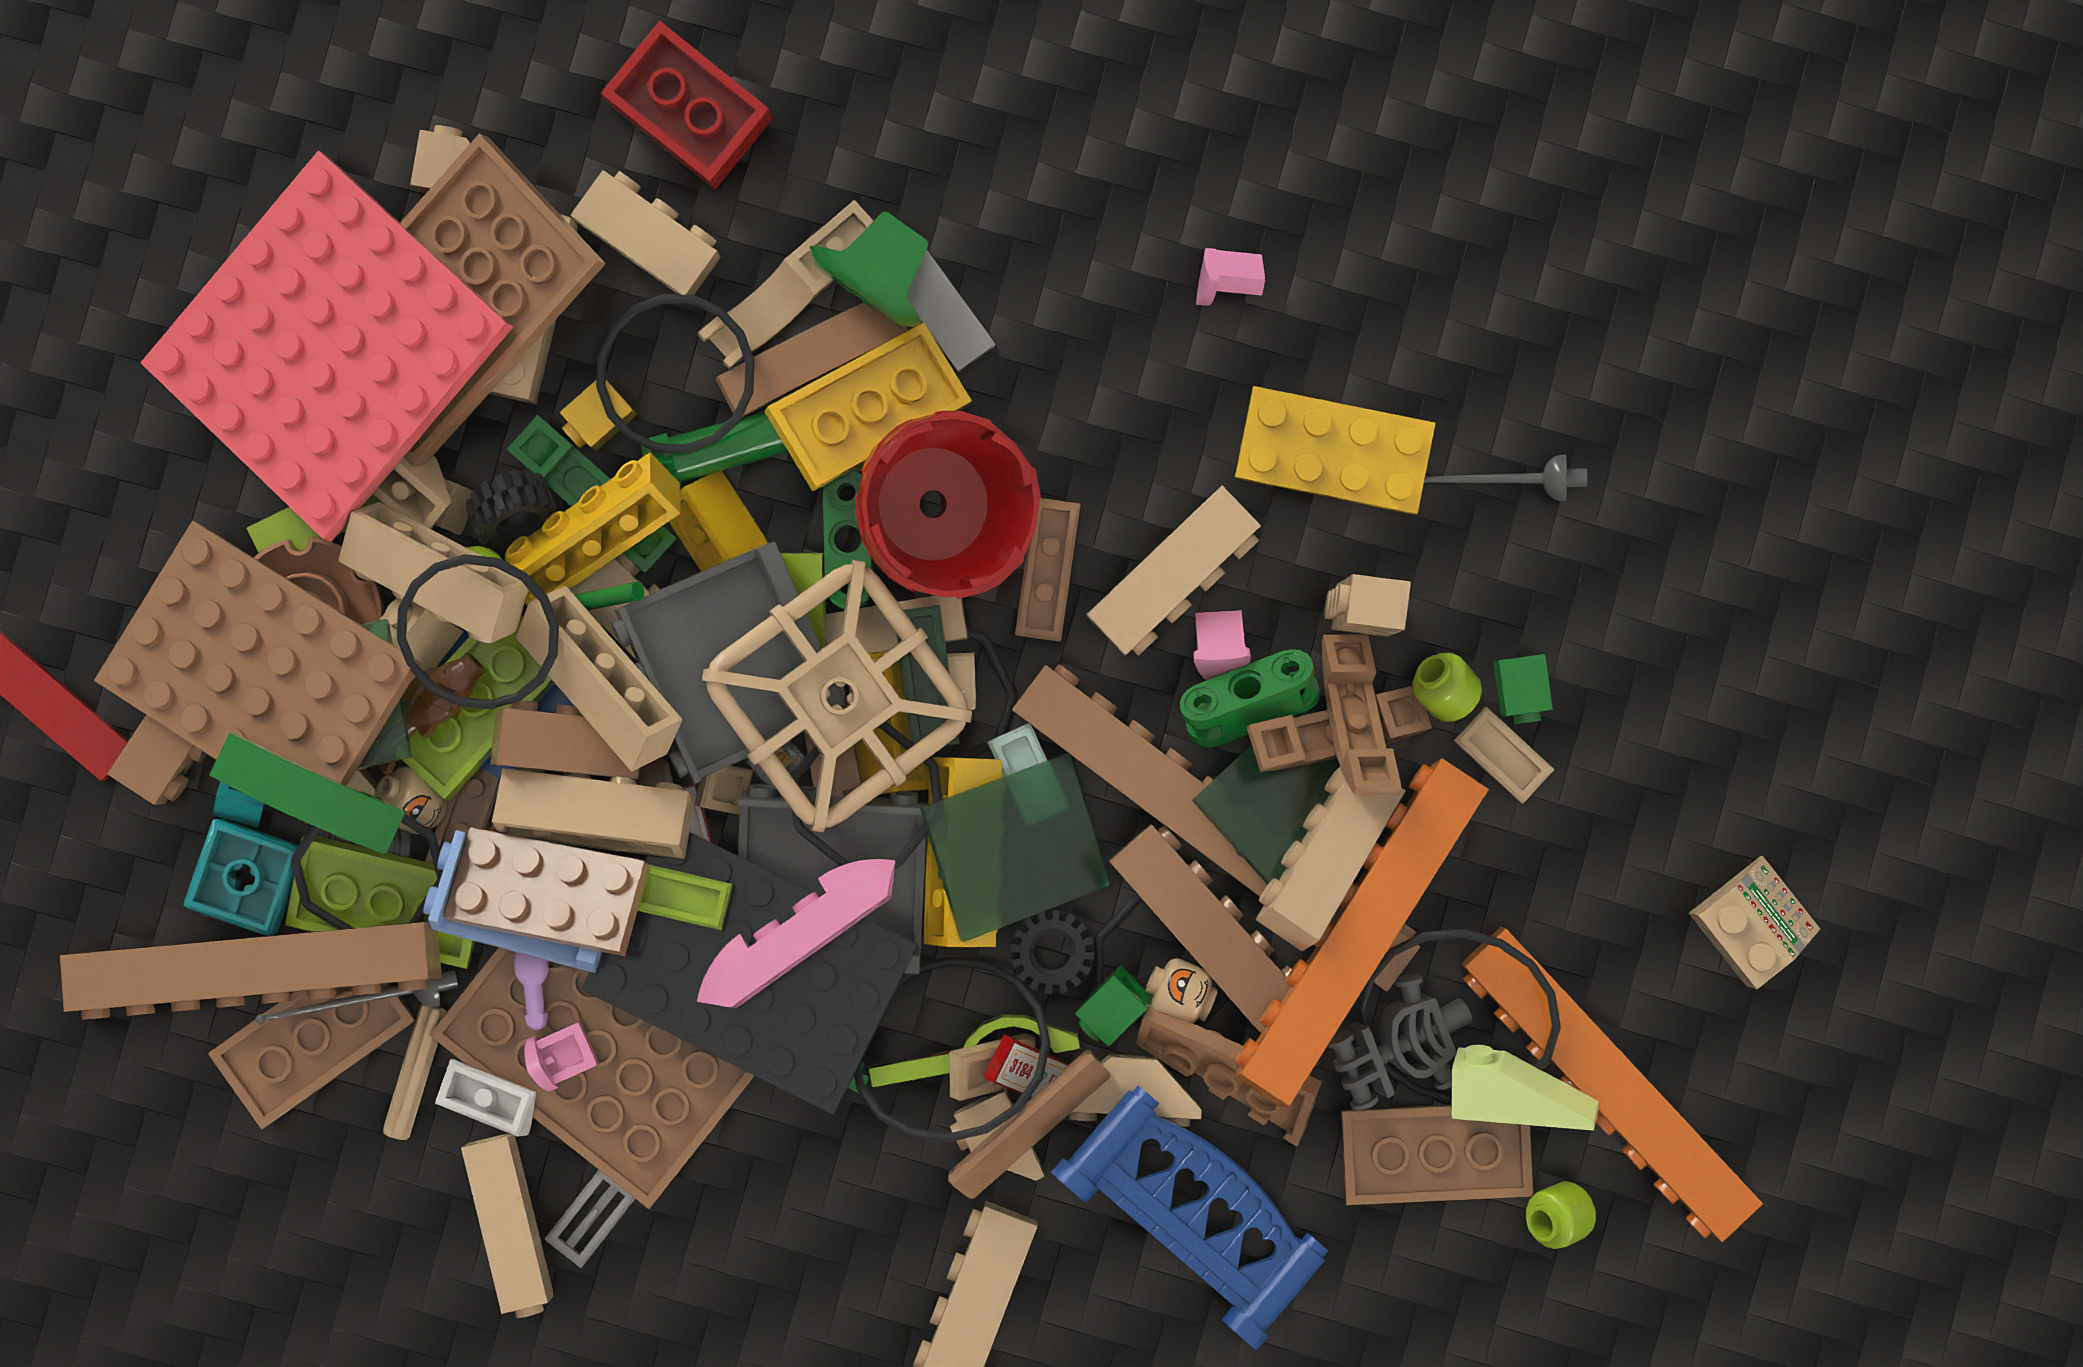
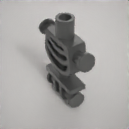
M1405 974L1395 980V986L1401 987L1403 999L1390 1003L1380 1014L1379 1037L1381 1044L1379 1046H1376L1370 1028L1359 1022L1349 1025L1351 1031L1344 1030L1334 1034L1327 1046L1334 1049L1337 1058L1334 1060L1336 1070L1339 1072L1347 1071L1348 1073L1341 1079L1343 1088L1350 1090L1353 1100L1350 1105L1354 1111H1361L1374 1106L1379 1100L1376 1093L1386 1098L1395 1095L1384 1066L1387 1062H1391L1402 1072L1415 1078H1426L1433 1074L1435 1077L1433 1084L1437 1090H1445L1452 1086V1069L1447 1062L1454 1058L1457 1052L1450 1034L1472 1023L1471 1012L1462 999L1457 998L1439 1007L1435 998L1420 992L1419 984L1423 982L1422 974ZM1353 1039H1355V1042L1357 1044L1356 1048H1353V1045L1351 1043ZM1420 1045H1423L1429 1053L1426 1054ZM1408 1052L1418 1062L1408 1064L1403 1053ZM1368 1083H1372L1376 1093L1370 1091Z

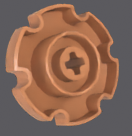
M311 537L308 539L306 548L299 550L294 546L291 539H287L265 548L254 557L370 631L384 615V601L379 583L358 577L355 574V570L338 562L342 548L341 543L336 541L329 542L321 537Z

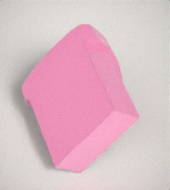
M1206 248L1199 278L1196 305L1210 306L1216 291L1262 296L1265 284L1262 255Z
M1241 610L1195 613L1197 650L1193 653L1194 663L1198 672L1206 681L1249 664L1251 653L1250 649L1245 647Z
M581 1021L539 1040L536 1036H533L525 1042L524 1055L527 1071L533 1080L548 1092L559 1088L557 1083L600 1064Z

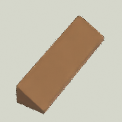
M1085 1050L1031 1098L1019 1113L1004 1122L950 1170L948 1181L968 1198L973 1199L1105 1083L1111 1076L1110 1072L1090 1050Z

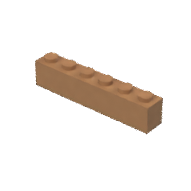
M1149 824L1115 854L1109 862L1256 1029L1262 1033L1266 1026L1260 1023V1019L1275 998L1281 1002L1291 986L1286 984L1285 980L1292 969L1287 965L1280 971L1269 958L1275 950L1257 930L1249 935L1238 923L1244 915L1226 895L1221 900H1218L1207 888L1213 880L1196 860L1188 866L1176 853L1182 847V844L1164 825L1157 831L1152 824Z

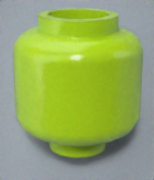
M1439 653L1425 659L1417 668L1412 683L1413 693L1419 702L1434 718L1443 722H1453L1467 716L1478 704L1482 693L1480 679L1460 656L1453 653Z
M1564 1181L1540 1190L1532 1196L1526 1207V1221L1529 1231L1538 1242L1548 1248L1560 1249L1584 1239L1593 1230L1596 1222V1211L1591 1197L1582 1187L1576 1183Z

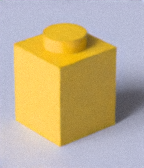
M606 380V388L614 410L628 424L638 414ZM596 381L560 412L568 421L562 429L580 449L587 443L592 449L597 451L620 431L606 415L596 388Z

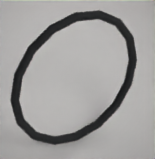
M662 294L633 305L610 327L597 355L596 388L607 417L628 440L656 453L689 454L718 443L741 421L754 393L755 360L744 331L723 308L695 295ZM664 303L692 304L718 316L736 336L746 362L744 392L733 416L713 435L689 444H660L633 432L615 412L606 388L607 356L618 332L638 313Z
M465 554L436 562L410 583L398 607L397 641L407 666L411 667L410 671L431 693L457 706L494 709L519 702L544 683L558 656L559 624L549 597L526 572L499 558ZM464 564L495 567L521 580L540 601L549 625L548 655L537 676L516 693L491 700L461 697L435 684L418 664L414 662L415 659L406 638L407 611L418 589L439 571Z

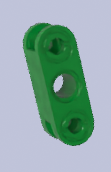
M851 470L824 485L825 576L834 569L845 564H851L852 560L864 561L865 567L870 568L874 572L873 560L869 556L862 539L858 549L850 553L840 551L836 545V538L841 530L855 528L859 531L855 511L856 494L859 490L862 474L855 470ZM848 486L855 488L856 493L852 500L843 501L840 499V492L843 488ZM864 587L862 588L859 608L867 605L871 599ZM842 588L829 596V599L832 603L845 610L847 594H844Z
M1289 649L1187 689L1182 695L1180 709L1183 719L1186 721L1189 737L1200 747L1212 748L1248 735L1247 727L1251 724L1289 715L1294 717L1312 709L1319 701L1321 695L1318 681L1314 677L1315 671L1312 659L1301 650ZM1296 666L1299 670L1289 673L1288 667ZM1305 689L1303 695L1300 694L1299 690Z

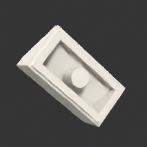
M450 1059L435 1104L519 1137L528 1135L530 1131L536 1092L455 1059Z

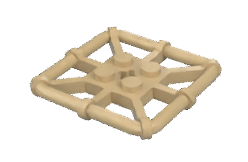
M852 560L851 564H845L834 569L782 607L780 604L769 611L770 617L720 652L710 663L708 669H703L702 681H706L711 699L750 751L747 757L753 765L758 763L793 812L805 824L811 826V831L824 832L825 828H831L846 820L894 784L896 787L907 780L905 777L907 773L956 738L964 729L966 722L971 723L972 711L968 710L967 701L958 685L925 641L928 638L927 634L922 628L916 629L880 577L870 568L865 567L864 561ZM848 584L841 635L816 653L794 622ZM863 587L902 640L875 661L871 659L855 637ZM781 631L785 633L804 659L802 664L780 680L728 672L732 667ZM911 652L949 707L900 699L881 672ZM833 683L838 688L846 685L850 689V693L846 696L849 704L843 709L838 704L830 706L826 700L830 696L828 687ZM726 685L777 692L795 717V720L765 741ZM897 712L947 719L942 725L895 760L873 732L875 728ZM803 730L822 754L814 806L774 753V751ZM862 739L882 769L829 808L836 758Z

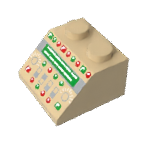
M1763 856L1756 859L1689 912L1693 920L1747 987L1754 989L1760 988L1794 961L1820 930L1819 926Z

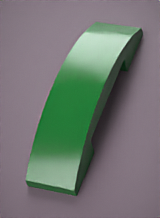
M539 415L531 421L507 448L534 474L537 472L541 474L543 479H546L548 486L570 506L579 502L581 496L591 487H600L610 480L605 473ZM661 526L623 552V554L647 574L677 538L664 526Z
M229 732L209 776L308 824L371 850L387 854L406 813L405 810L366 792L354 790L281 757L271 749L233 732Z

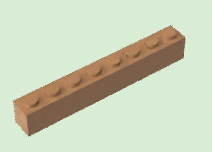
M429 922L60 955L64 1012L81 1011V1020L110 1017V1008L126 1007V1016L155 1013V1004L171 1003V1012L200 1009V1000L216 999L217 1008L245 1005V996L260 994L262 1004L290 1001V992L307 990V1000L336 997L335 988L352 986L353 995L381 993V984L398 982V991L427 989L428 979L442 978L438 931L432 930Z

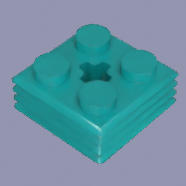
M214 819L209 828L185 897L184 907L266 936L277 934L293 886L294 874L291 867V858L299 845L225 819ZM250 866V874L255 876L254 884H248L243 889L241 888L242 880L235 877L236 871Z

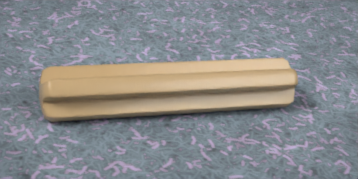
M422 1004L419 1008L383 1127V1134L398 1140H407L410 1137L438 1044L430 1034L446 1015V1010L439 1006L427 1007Z

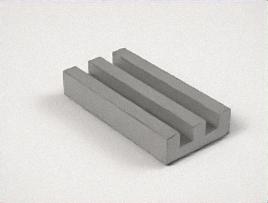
M598 1170L546 1236L545 1240L581 1268L635 1198ZM604 1179L610 1184V1187L570 1238L564 1242L559 1238L560 1234ZM618 1191L625 1196L584 1250L581 1253L574 1250L575 1245Z

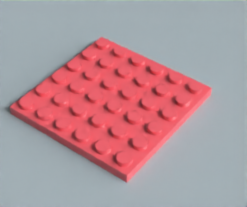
M318 150L141 361V364L322 539L332 542L349 522L351 511L362 507L506 337L513 326L336 163Z

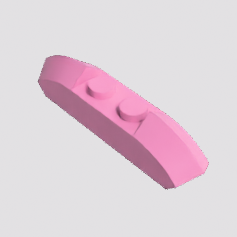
M869 859L837 867L818 878L826 891L824 895L819 897L816 892H813L792 907L796 915L781 925L775 919L762 927L753 935L757 941L755 944L750 946L741 934L737 935L720 951L710 965L701 984L697 1002L738 1008L891 899L895 860Z

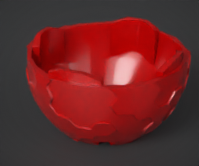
M935 411V414L909 419L896 426L872 449L861 470L862 477L856 494L855 516L862 542L869 556L894 582L914 593L918 591L939 597H957V599L987 592L1000 585L1024 562L1025 553L1035 532L1041 499L1036 470L1032 468L1015 442L992 424L991 420L963 411ZM932 490L941 497L942 509L938 515L929 518L920 509V499L924 493Z

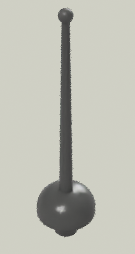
M1557 455L1547 462L1543 473L1425 476L1424 483H1543L1545 491L1552 499L1566 501L1567 487H1587V468L1567 469L1566 455Z
M455 970L441 972L442 978L428 979L427 989L398 991V986L381 989V993L354 995L269 1015L259 1014L256 1016V1022L263 1024L267 1020L414 993L421 1004L427 1007L440 1006L439 992L458 988Z

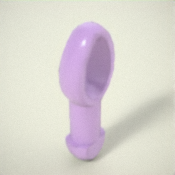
M515 952L513 963L515 975L524 987L526 1014L523 1015L524 1021L528 1028L538 1031L546 1026L548 1020V1012L544 1010L542 983L549 972V961Z

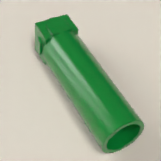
M764 411L742 417L741 421L718 443L689 454L656 453L641 446L643 456L651 452L680 483V487H682L681 482L788 453L787 448ZM725 422L668 437L667 433L648 439L660 444H689L713 435Z

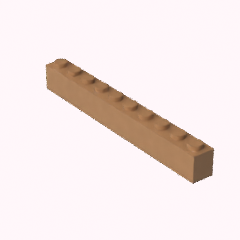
M1058 664L1054 670L1047 665L1044 666L1013 707V712L1259 897L1272 879H1280L1286 869L1281 864V861L1295 842L1292 838L1281 832L1278 838H1275L1262 828L1267 821L1264 817L1246 804L1240 810L1235 808L1225 800L1230 792L1209 776L1203 782L1199 781L1188 772L1192 763L1172 748H1169L1166 754L1150 744L1155 736L1135 720H1132L1129 726H1126L1114 717L1113 714L1118 708L1099 693L1095 692L1091 699L1076 688L1081 680L1062 665ZM1338 907V909L1336 910V912H1335L1334 916L1332 917L1330 923H1332V921L1334 920L1335 916L1337 915V913H1338L1339 910H1340V907ZM1404 923L1389 949L1412 938L1416 932ZM1416 945L1396 955L1376 977L1374 983L1387 992L1420 946Z

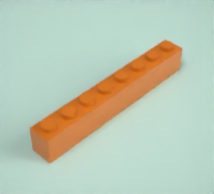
M1442 758L1432 764L1431 767L1423 764L1409 785V788L1415 792L1407 805L1398 803L1385 826L1390 829L1389 833L1381 845L1376 842L1362 865L1365 871L1356 884L1354 882L1351 884L1339 905L1340 910L1334 920L1328 924L1320 940L1313 944L1316 947L1307 962L1299 959L1287 976L1285 983L1291 986L1281 1002L1275 998L1270 1003L1260 1019V1023L1266 1027L1256 1042L1251 1038L1247 1040L1234 1061L1240 1066L1234 1077L1280 1108L1290 1106L1489 790Z
M1500 926L1490 936L1503 939L1535 961L1555 991L1561 1029L1552 1059L1548 1064L1552 1063L1562 1073L1563 1077L1559 1080L1599 1101L1596 1124L1608 1136L1614 1131L1618 1133L1627 1143L1621 1149L1623 1153L1640 1170L1647 1165L1659 1177L1653 1185L1671 1204H1674L1679 1199L1689 1209L1691 1213L1685 1219L1704 1239L1712 1234L1723 1242L1763 1203L1506 928ZM1482 943L1460 963L1467 972L1462 980L1480 999L1486 994L1492 998L1499 1006L1494 1012L1496 1017L1512 1033L1520 1028L1531 1040L1526 1049L1539 1061L1544 1055L1552 1028L1547 995L1528 967L1499 947Z

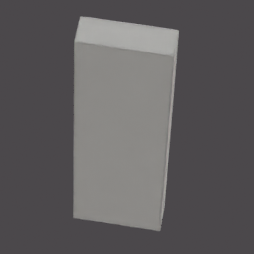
M926 250L908 289L907 298L919 316L920 321L925 323L938 346L959 373L994 348L996 344Z

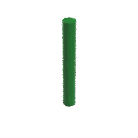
M632 582L574 594V596L589 611L642 600L644 588L640 582Z

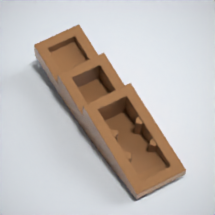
M861 303L754 357V393L743 417L779 401L907 332V327L893 323L880 312L865 303ZM746 362L717 376L715 379L733 414L744 392Z

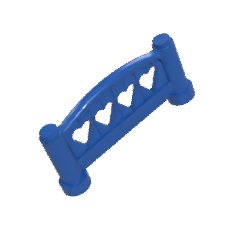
M1137 1085L1133 1091L1128 1090L1068 1161L1062 1158L1051 1173L1085 1203L1100 1189L1233 1304L1221 1320L1255 1350H1258L1269 1337L1265 1331L1325 1262L1323 1257L1328 1253V1250L1308 1233L1302 1239L1297 1238L1269 1196L1243 1168L1208 1141L1173 1122L1157 1116L1153 1110L1159 1105V1102ZM1147 1139H1156L1159 1143L1160 1151L1172 1153L1173 1163L1166 1170L1136 1179L1141 1145ZM1188 1168L1193 1173V1180L1206 1183L1207 1193L1201 1199L1170 1208L1175 1175L1179 1170ZM1216 1198L1225 1199L1228 1210L1239 1211L1241 1215L1240 1224L1234 1229L1204 1238L1210 1203ZM1252 1227L1258 1228L1262 1240L1273 1241L1275 1246L1273 1254L1268 1258L1238 1267L1244 1232Z

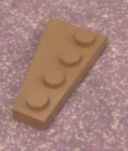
M1149 1005L1141 1022L1136 1041L1137 1046L1185 1076L1196 1073L1203 1078L1205 1084L1209 1087L1208 1091L1222 1100L1229 1095L1251 1108L1248 1113L1249 1117L1263 1126L1270 1120L1286 1130L1284 1139L1298 1146L1305 1132L1322 1081L1309 1075L1290 1106L1280 1108L1234 1077L1240 1068L1234 1061L1242 1049V1045L1224 1038L1216 1031L1206 1030L1191 1022L1159 1012L1153 1005Z

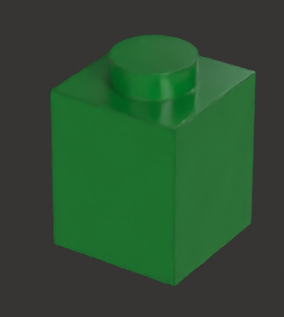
M1545 654L1493 662L1501 717L1513 715L1514 724L1542 721L1541 711L1553 710Z
M1120 965L1082 1002L1075 1014L1081 1019L1079 1021L1080 1027L1090 1038L1095 1041L1101 1039L1109 1047L1147 1010L1151 1003L1152 995L1145 992V989Z

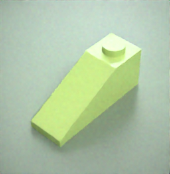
M1471 1045L1466 1048H1458L1452 1066V1119L1594 1131L1599 1110V1101L1506 1051L1493 1050L1486 1045Z

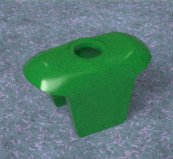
M882 212L845 250L838 251L819 246H809L810 255L816 268L837 282L849 293L860 298L863 303L880 312L897 325L908 327L921 325L919 316L907 298V292L927 250L928 241L888 212Z

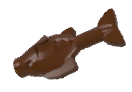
M466 652L459 659L450 661L440 667L429 668L424 672L435 684L461 697L470 698L479 679L486 673V669L471 653ZM417 677L410 682L402 695V698L409 703L406 716L385 736L378 735L368 751L373 755L381 772L386 775H390L394 769L397 760V749L417 730L421 736L429 738L439 724L446 722L452 716L458 717L462 710V706H457L431 693Z

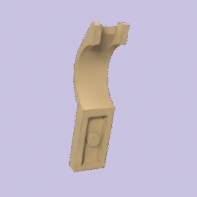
M855 200L786 257L776 271L755 292L731 311L727 312L744 331L752 353L779 334L816 296L834 282L833 279L816 268L810 255L809 246H819L838 251L845 250L873 222ZM718 316L698 332V336L704 342L710 339L726 357L723 360V364L728 369L744 360L736 336Z

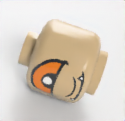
M409 766L399 767L390 775L384 776L377 784L375 790L376 797L405 810L406 815L429 829L436 827L446 813L447 800L443 799ZM403 823L399 826V829L408 833L419 834Z
M1175 958L1170 960L1164 969L1157 966L1154 968L1145 992L1153 995L1151 1005L1157 1011L1194 1024L1197 1020L1203 1022L1206 1020L1215 1001L1218 988L1212 985V977L1203 968Z

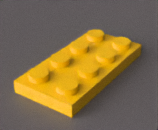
M923 322L921 325L908 330L769 405L764 412L811 490L815 491L864 464L872 449L896 426L909 419L935 414V411H960L966 408L972 400Z
M1253 386L1235 478L1416 515L1420 504L1436 423Z

